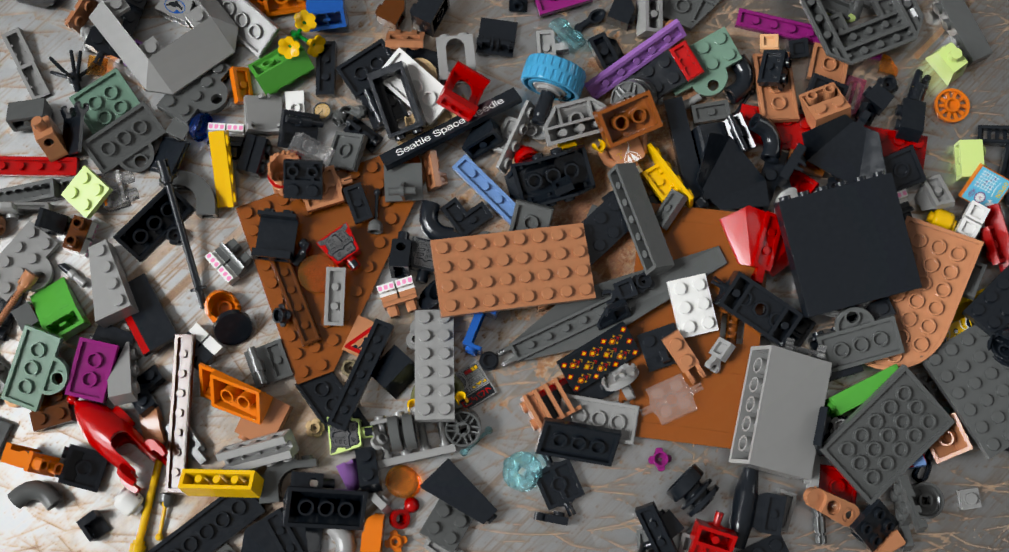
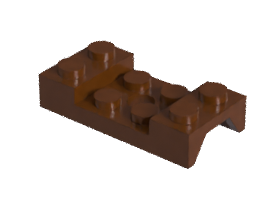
M57 373L55 380L59 384L62 383L63 377L60 373ZM66 388L59 393L45 395L38 412L31 410L29 414L34 432H42L56 425L76 422L73 405L67 402Z

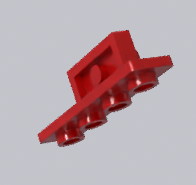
M997 203L987 206L990 211L984 221L985 227L981 228L980 238L986 244L988 261L992 262V265L998 264L1000 272H1002L1009 265V230L1001 206Z

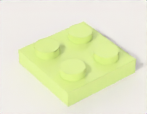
M84 165L61 195L85 218L91 219L113 189L88 166Z

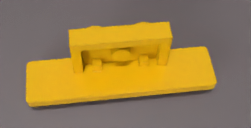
M651 143L647 144V154L655 165L641 173L642 178L661 203H663L671 189H674L688 198L685 204L688 208H691L694 199L691 190L685 188L681 177L675 175L670 163L661 157L660 150Z

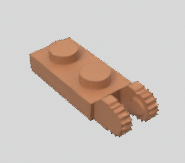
M678 329L661 340L692 385L696 383V379L688 371L692 367H696L697 372L702 378L706 377L705 372L699 365L700 362Z

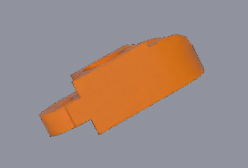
M375 513L366 520L364 531H362L360 552H382L385 514Z

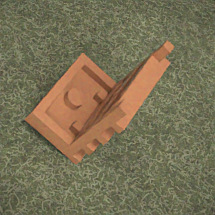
M563 374L521 397L520 407L525 414H529L531 418L529 423L534 431L538 430L540 433L544 417L552 418L538 393L543 389L559 415L556 419L562 420L582 409L581 405L575 408L572 406L560 385L559 380L564 378ZM555 384L569 409L564 414L549 389V386Z

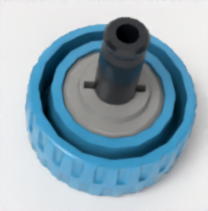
M534 53L528 56L522 71L521 82L526 88L540 95L534 111V117L532 118L534 124L544 126L554 100L569 102L580 98L586 81V73L580 66L551 54Z

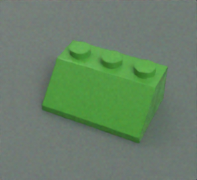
M301 44L299 48L300 54L297 57L286 59L284 55L279 54L277 48L248 65L265 95L267 93L269 95L277 93L283 86L292 84L295 79L309 74L315 68Z

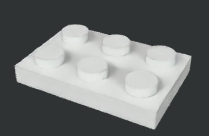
M705 273L666 282L677 329L683 338L719 330Z

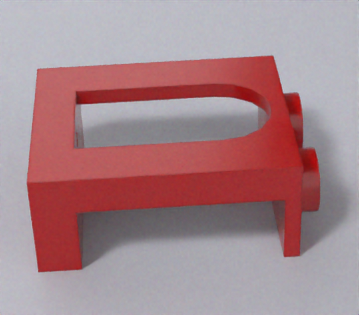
M458 61L451 70L436 103L469 122L476 114L480 98L491 80ZM464 81L471 87L472 92L469 100L452 91L456 82Z

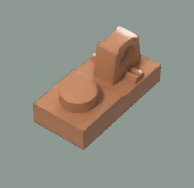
M436 150L427 151L421 158L426 175L427 191L434 192L438 188L446 186L448 179L446 173L439 172V158Z

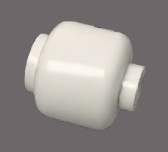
M125 487L113 498L115 500L114 506L125 516H130L132 513L136 516L144 507L141 505L144 497L140 493L135 494Z

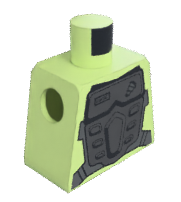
M352 418L346 433L328 426L330 455L337 456L363 448V439L373 437V426L362 427L361 420L358 418Z

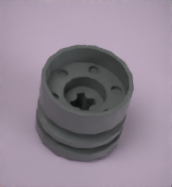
M641 77L631 78L614 88L610 102L613 104L650 90L656 105L657 91L654 85L647 79Z

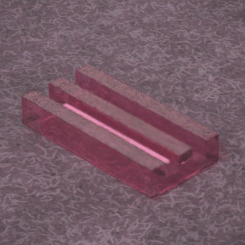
M848 75L845 85L849 86L850 82L853 81L848 98L850 106L857 83H861L854 108L851 109V116H855L867 80Z

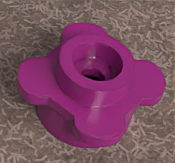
M656 448L653 456L648 458V462L654 464L658 471H664L667 463L672 461L671 455L663 452L662 448Z

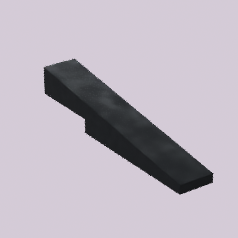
M680 96L663 100L678 172L681 175L683 185L686 189L691 190L695 199L702 193L698 189L699 185L696 181L700 166L683 98ZM707 200V202H706L702 207H700V208L708 207V206H709L708 200Z

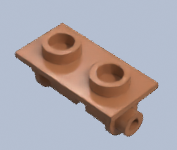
M78 0L74 6L75 11L72 10L67 19L65 18L66 22L64 25L80 33L81 27L86 24L89 16L99 3L96 0Z

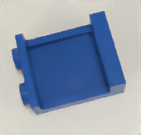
M499 311L474 314L462 343L467 354L475 357L477 354L482 355V347L475 345L474 342L485 316L496 320Z

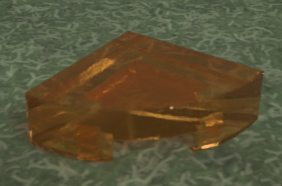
M882 55L877 73L887 76L891 74L896 78L898 69L890 56Z

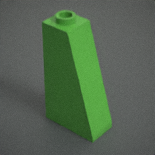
M897 364L881 370L827 398L824 407L829 408L831 416L834 418L863 404L898 369Z

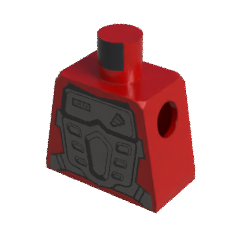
M347 222L316 242L319 248L338 267H343L347 264L351 272L361 266L356 257L362 252Z

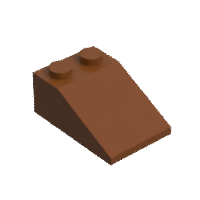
M650 90L592 112L602 139L606 143V148H613L663 126Z

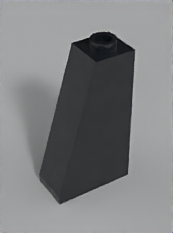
M449 458L420 485L422 489L482 524L485 522L490 524L497 517L495 513L498 510Z

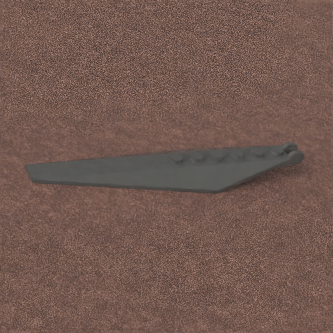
M716 246L673 260L675 265L667 272L650 275L652 281L655 282L654 288H648L643 293L638 292V296L626 301L632 316L600 331L596 324L606 306H608L606 302L612 298L609 294L602 296V292L607 289L615 290L613 287L614 283L628 277L633 279L634 275L643 273L644 269L594 285L596 295L594 300L556 304L510 343L509 346L496 352L497 356H503L511 350L514 354V357L506 359L501 363L502 367L509 366L516 361L521 362L576 350L622 321L626 326L670 299L666 282L703 273L708 276L726 265L727 261L720 247Z

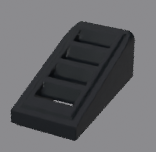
M978 125L977 139H983V145L1004 147L1009 144V139H1007L1009 125ZM984 131H987V139H983ZM991 131L995 132V139H991ZM999 132L1003 133V139H999Z

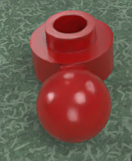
M414 497L407 498L404 502V509H395L391 512L389 516L390 525L395 529H405L410 523L409 514L419 509V501ZM399 515L400 520L397 522L396 517Z

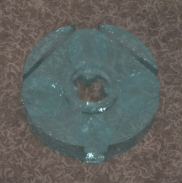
M520 451L504 460L503 478L510 488L519 492H526L537 485L536 482L542 476V466L534 455L529 452ZM521 467L526 469L524 476L518 474Z

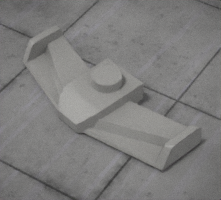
M0 202V214L5 215L7 219H18L19 216L25 215V211H39L40 207L54 211V206L48 202Z

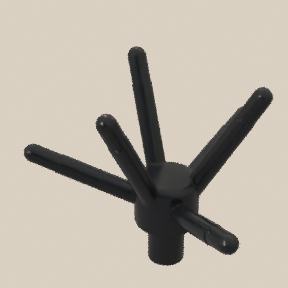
M73 50L69 51L72 72L70 73L50 56L49 60L62 72L50 71V74L68 79L69 84L73 85L74 92L82 90L80 85L81 77L90 72L91 68L94 69L93 64L80 73L82 51L78 52L76 66Z

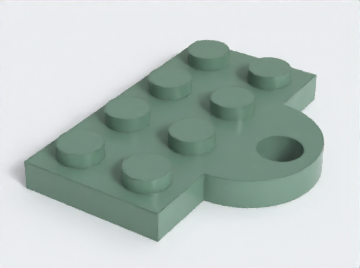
M725 26L689 46L705 73L675 89L673 92L676 97L692 88L701 96L714 97L726 88L728 83L726 69L743 59ZM712 81L719 83V87L715 91L708 89V85Z
M26 324L0 398L38 412L45 395H52L63 391L67 387L70 375L68 364L58 356L64 338ZM57 373H60L63 377L61 384L55 380Z

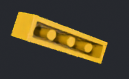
M182 469L178 488L188 496L261 498L264 478L255 470Z

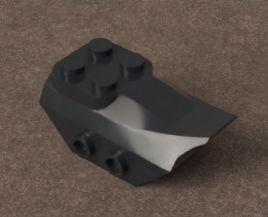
M580 144L563 150L561 147L550 150L551 153L543 155V152L532 155L531 159L510 164L511 169L504 176L510 198L516 200L518 198L551 207L557 205V201L564 200V202L575 200V196L596 188L585 145ZM569 175L575 189L566 195L557 197L551 182Z

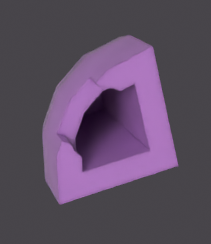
M356 458L336 466L346 488L358 490L360 485Z

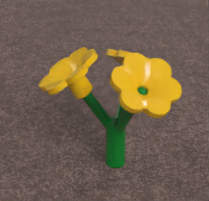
M301 10L300 13L294 15L295 27L298 30H291V36H287L285 39L281 38L278 41L279 54L284 55L286 59L299 56L300 43L296 41L297 39L307 43L309 46L307 53L312 57H317L319 53L324 51L325 38L321 35H316L314 39H307L301 33L302 31L307 33L311 29L316 28L317 24L314 14L309 13L307 10Z

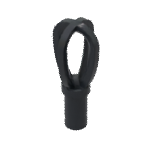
M930 449L924 455L927 466L922 479L918 478L921 467L915 468L912 472V478L919 483L925 482L929 478L932 469L933 455Z

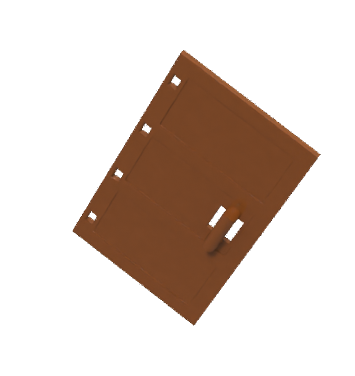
M651 203L654 213H656L661 204ZM683 206L667 231L661 228L673 260L716 246L720 247L727 264L706 276L713 303L720 288L711 283V280H714V276L725 282L733 271H740L751 278L755 268L737 263L719 219L734 213L733 211ZM637 251L634 272L643 270ZM766 272L764 273L762 284H759L764 288H766ZM670 299L627 325L641 353L626 362L629 365L634 363L639 370L638 377L630 384L636 398L629 402L631 405L640 406L635 437L731 449L751 346H760L761 334L745 324L743 344H736L739 319L713 304L719 330L684 338L706 374V377L702 378L695 366L688 371L696 379V383L692 385L686 374L681 371L677 364L649 372L637 338L639 334L674 323L677 330ZM758 304L755 307V312L758 315L763 314L764 305ZM723 313L728 314L725 340L731 342L736 348L725 363L721 361V369L715 374L704 365L712 356L709 354V351L720 337ZM620 389L618 402L628 401Z

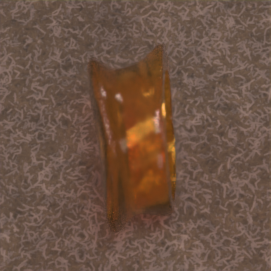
M405 465L394 466L386 475V487L392 495L407 499L419 493L421 480L412 468Z

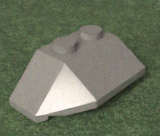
M591 96L554 105L543 126L547 147L600 133L592 112L607 105Z

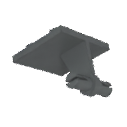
M422 163L400 164L388 171L384 166L385 203L423 201Z

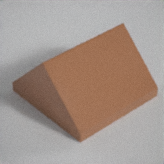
M956 412L949 414L955 423L929 448L937 464L974 449Z

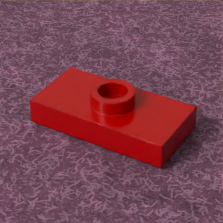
M686 40L669 50L688 83L705 73Z

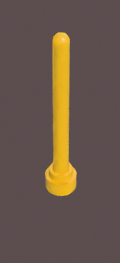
M158 459L154 464L136 540L130 543V552H145L146 550L144 537L163 465Z

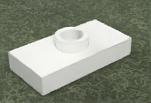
M304 90L285 92L287 110L305 112Z

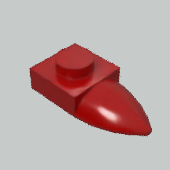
M794 170L790 176L791 186L795 187L798 193L806 190L813 193L819 187L817 181L802 172Z

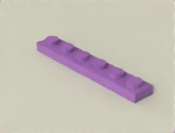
M677 19L673 20L586 82L584 86L590 96L597 100L687 36L680 21Z

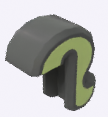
M820 0L827 15L831 16L841 12L846 23L858 21L864 7L863 0H852V2L846 0Z

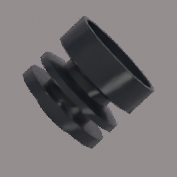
M696 464L690 466L666 492L674 502H678L682 498L685 499L681 507L682 510H685L690 505L692 506L687 512L689 517L701 512L714 499L716 492L719 490L716 484L709 489L707 488L712 482L710 478L703 483L700 482L704 472Z

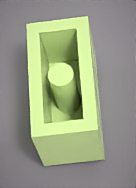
M983 139L959 140L954 144L956 181H968L980 163L987 166L984 164L986 148L983 145Z

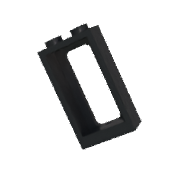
M399 61L366 74L388 138L398 142L406 139V135L411 133L417 135L424 132L423 129L427 128L428 125L406 63ZM395 75H399L415 118L414 124L404 128L398 127L383 84L385 79Z

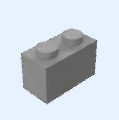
M636 0L637 37L650 38L663 28V0Z

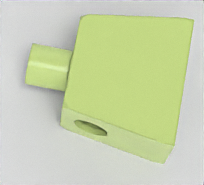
M952 42L940 47L925 58L947 86L961 77L968 65V61L963 56L961 49L957 48Z

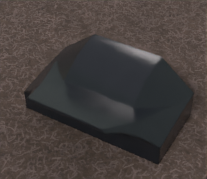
M605 31L589 38L587 41L591 53L602 71L624 56L616 39L607 37Z

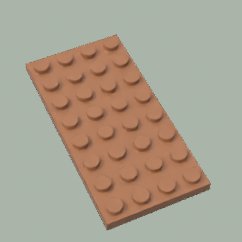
M583 223L430 240L441 318L594 300L596 298Z

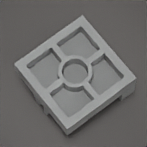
M264 93L258 96L245 95L243 97L245 134L279 135L283 109L282 97L270 96L269 93L264 96Z

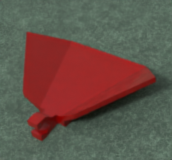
M748 205L719 219L737 263L755 268L750 279L756 283L762 284L765 272L774 277L789 265L775 213L765 212Z

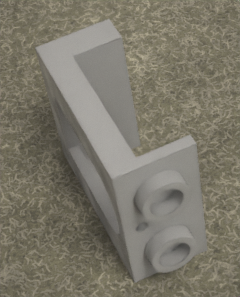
M462 32L454 36L443 34L435 37L439 78L443 86L450 74L447 63V45L464 44L466 65L476 71L473 34ZM458 81L456 84H466V82Z

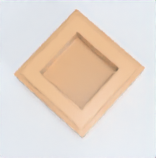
M760 34V53H763L764 50H779V34Z

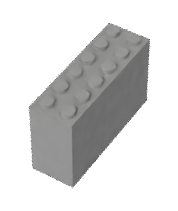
M774 345L751 346L728 462L787 478L811 480L814 472L815 455L817 454L813 441L819 409L821 406L824 407L828 394L832 363Z

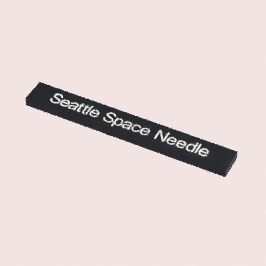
M513 87L477 105L479 108L469 122L456 116L379 156L388 171L522 103V99Z

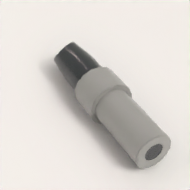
M696 94L687 100L685 99L683 101L685 110L701 101V95Z
M65 263L58 265L71 280H74L83 288L87 286L88 282L76 270Z

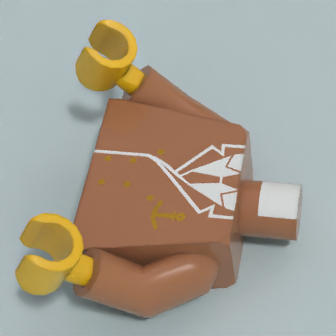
M647 133L613 148H606V143L601 139H598L600 142L598 148L596 144L592 143V148L598 150L599 157L607 167L612 169L616 164L635 162L639 174L641 175L643 172L639 163L644 161L645 155L648 153Z

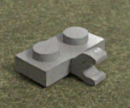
M554 29L536 31L537 53L555 56L556 53H569L568 42L555 43Z

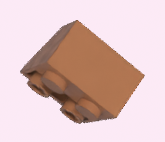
M834 82L799 94V100L806 121L811 129L844 114L851 118V106Z

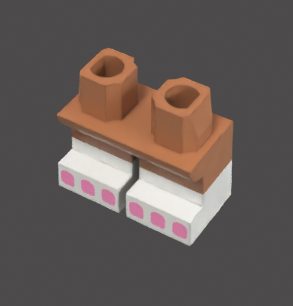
M411 275L395 280L400 298L393 281L376 286L383 307L391 319L401 316L399 306L406 305L408 313L418 310V296Z

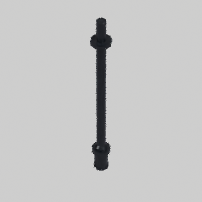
M168 159L156 161L155 163L160 175L159 182L165 186L194 285L190 292H196L200 309L205 308L204 303L206 301L203 289H206L207 286L201 285L172 184L175 177L171 174Z

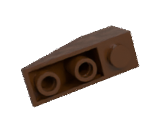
M384 0L382 5L379 4L376 9L377 21L393 30L399 29L406 17V0Z

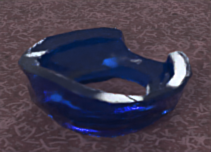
M208 112L197 114L189 124V133L196 142H201L208 136L206 134L208 122H213ZM200 120L203 121L200 130H197Z

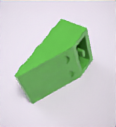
M65 277L30 296L42 329L63 337V342L92 326Z

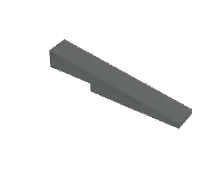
M75 176L57 180L50 178L0 189V202H51L64 200L65 198L61 194Z

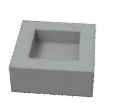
M978 487L956 491L960 510L982 507Z

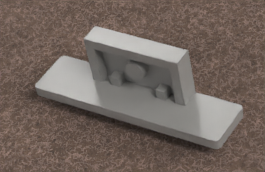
M530 100L525 101L518 119L506 116L501 127L504 141L492 148L494 152L501 154L496 168L503 174H506L508 169H510L515 152L520 148V142L527 133L529 122L534 117L536 107Z

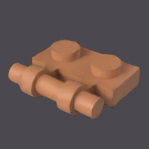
M401 29L388 31L385 47L395 50L399 47L418 50L423 48L425 32H418V30L401 31Z

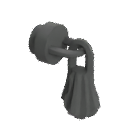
M365 105L343 106L339 111L336 110L332 114L331 119L337 126L344 125L349 114L356 118H365L368 109Z

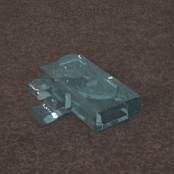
M559 17L551 21L549 27L558 34L554 38L559 43L565 40L573 48L579 49L587 42L581 32L569 26L570 24L567 20Z

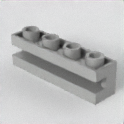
M290 428L224 446L215 456L218 462H225L222 470H257L261 466L266 465V467H270L282 460L283 462L291 461L300 449Z

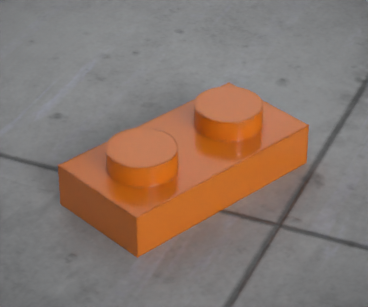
M232 66L229 69L234 104L244 105L243 97L245 95H253L249 68Z

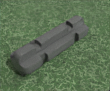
M813 509V514H815V517H813L814 532L816 533L815 543L826 544L825 516Z

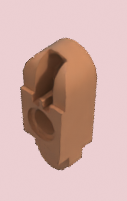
M816 486L807 488L803 494L806 505L843 526L849 527L860 515L859 508L855 504ZM851 511V516L846 518V513Z

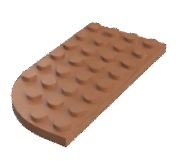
M910 216L906 217L905 224L922 288L888 296L896 312L895 319L905 353L863 365L878 370H884L894 364H897L898 368L902 364L911 368L928 359L940 348L948 334L984 245L983 241Z

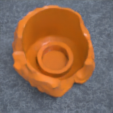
M214 290L207 296L204 303L205 313L213 323L216 322L217 317L227 310L236 309L241 311V304L232 292L225 290Z

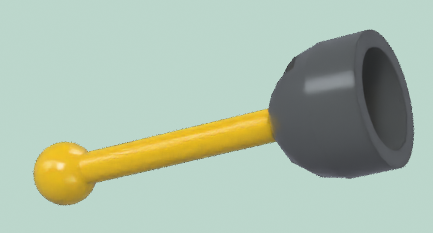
M160 492L158 498L159 504L163 509L158 534L155 536L157 541L163 539L162 531L166 510L173 505L175 500V494Z

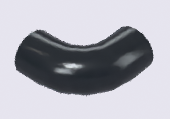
M745 54L741 55L742 61L731 66L736 75V80L724 89L727 99L732 104L739 102L747 96L754 84V69Z
M756 113L751 118L748 129L758 134L762 139L763 150L760 158L768 163H778L782 152L780 132L776 125L767 117Z
M423 200L419 214L422 231L430 240L449 238L454 228L444 226L439 222L438 213L440 205L432 201Z

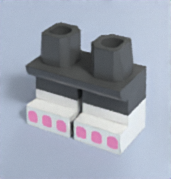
M234 238L226 244L222 242L212 253L209 252L204 256L231 286L248 271L246 267L253 261L246 251L238 258L234 255L241 248Z

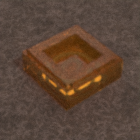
M89 55L86 75L96 77L105 75L108 59L104 58L101 66H99L98 62L97 64L93 63L96 56Z

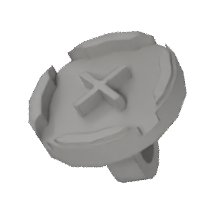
M625 363L608 373L607 378L603 377L601 383L606 391L611 392L621 389L626 399L631 401L636 396L630 384L638 377L639 370L634 363H631V365Z

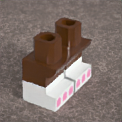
M74 215L62 247L70 253L87 258L89 253L88 247L92 246L93 242L86 238L94 240L100 224Z

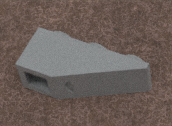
M130 342L125 343L107 380L108 398L114 406L138 401V393H140V386L137 382L139 369L136 365L138 351L136 348H133Z

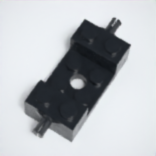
M125 0L131 10L119 18L123 22L122 26L131 37L148 0ZM95 25L92 26L84 42V48L97 53L93 63L97 64L98 62V65L101 66L104 57L120 64L121 58Z
M733 271L725 282L716 276L713 277L714 280H711V283L720 288L713 304L728 314H732L776 346L783 347L790 336L797 341L800 339L799 337L802 334L796 331L795 328L804 314L740 271ZM758 304H763L765 307V311L761 315L755 312V307Z

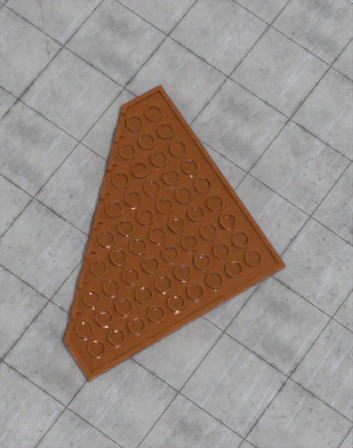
M380 156L361 162L357 172L339 170L336 173L340 179L350 175L352 177L353 183L342 186L343 188L361 182L373 217L375 211L374 190L377 188L381 190L378 220L383 224L382 234H370L367 232L368 224L371 220L355 224L343 190L345 202L310 213L307 212L305 202L302 199L291 202L289 198H284L279 193L236 208L251 252L252 247L256 248L260 217L257 212L258 210H264V208L276 210L275 212H283V210L294 211V214H297L299 217L294 256L301 249L298 245L300 240L306 238L308 242L312 243L308 256L299 267L293 263L292 265L322 340L303 347L292 317L286 322L285 327H281L280 323H276L297 385L335 372L342 354H344L342 348L357 316H361L390 257L392 239H398V232L403 230L408 220L407 218L416 201L385 203L384 164ZM416 156L402 164L421 162L419 156ZM422 167V179L424 186L426 182V175ZM347 222L362 252L356 257L361 266L351 272L347 264L342 267L346 268L343 326L324 325L326 267L338 266L319 248L316 242ZM254 259L271 311L273 312L275 308H279L280 304H285V308L288 310L270 261Z

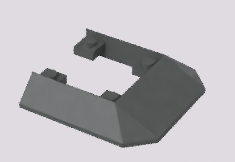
M799 0L826 55L851 66L916 41L924 19V15L916 0H872L870 4L877 18L849 28L841 12L828 16L820 0Z

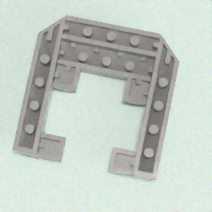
M101 0L89 16L91 22L143 88L148 92L175 95L233 55L236 49L239 29L217 0H193L197 7L184 15L193 28L164 48H162L154 36L139 46L135 43L117 20V18L131 10L125 0H106L104 2Z

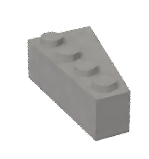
M106 239L88 247L95 322L106 328L138 313L139 310L115 247Z

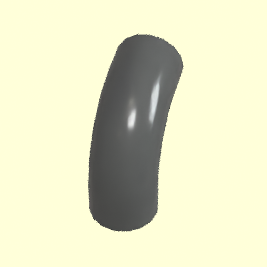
M40 480L26 481L7 494L11 503L19 509L31 500H38L49 511L64 499L60 492L51 484Z

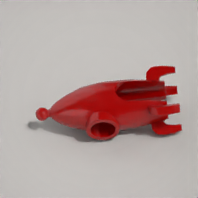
M68 395L67 402L75 406L76 420L83 436L101 456L118 468L117 474L120 477L121 483L135 494L139 493L141 488L136 484L138 481L136 478H139L135 474L136 470L117 452L118 448L123 444L131 443L154 463L158 459L166 466L167 454L169 452L165 446L155 438L145 440L134 428V421L119 406L111 409L96 402L80 401L78 397Z

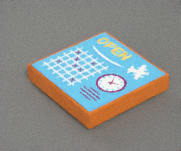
M980 163L958 196L968 202L974 200L985 207L999 203L1009 190V179Z

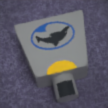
M160 0L155 6V10L160 16L191 28L184 15L197 7L193 0Z

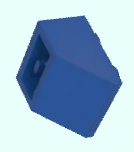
M306 0V10L315 15V22L317 24L316 28L311 29L310 32L347 27L349 24L345 0Z

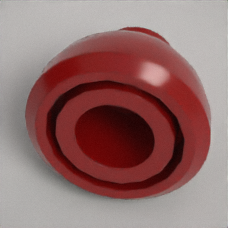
M520 145L518 151L515 152L514 163L531 159L532 155L538 152L532 147Z

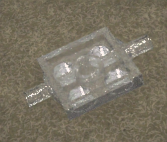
M680 373L645 389L650 405L639 410L643 417L654 412L663 426L698 410L693 394L704 390L703 386L699 382L689 387Z

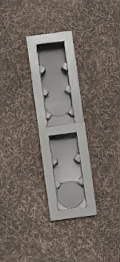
M17 27L2 34L1 36L31 98H44L51 95L22 29Z

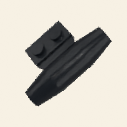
M745 467L742 468L734 491L729 518V529L734 530L738 536L735 548L745 549L752 527L761 533L780 536L787 496L772 493L758 495L759 471Z

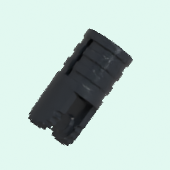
M917 69L906 98L923 102L931 76L925 75L922 78L923 71Z

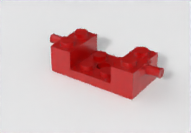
M716 511L713 522L696 518L690 534L692 542L688 552H733L738 536L734 530L721 525L724 516L723 512Z

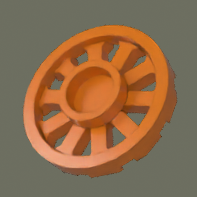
M949 88L941 91L936 96L933 107L935 114L943 122L958 123L968 115L970 102L962 91Z

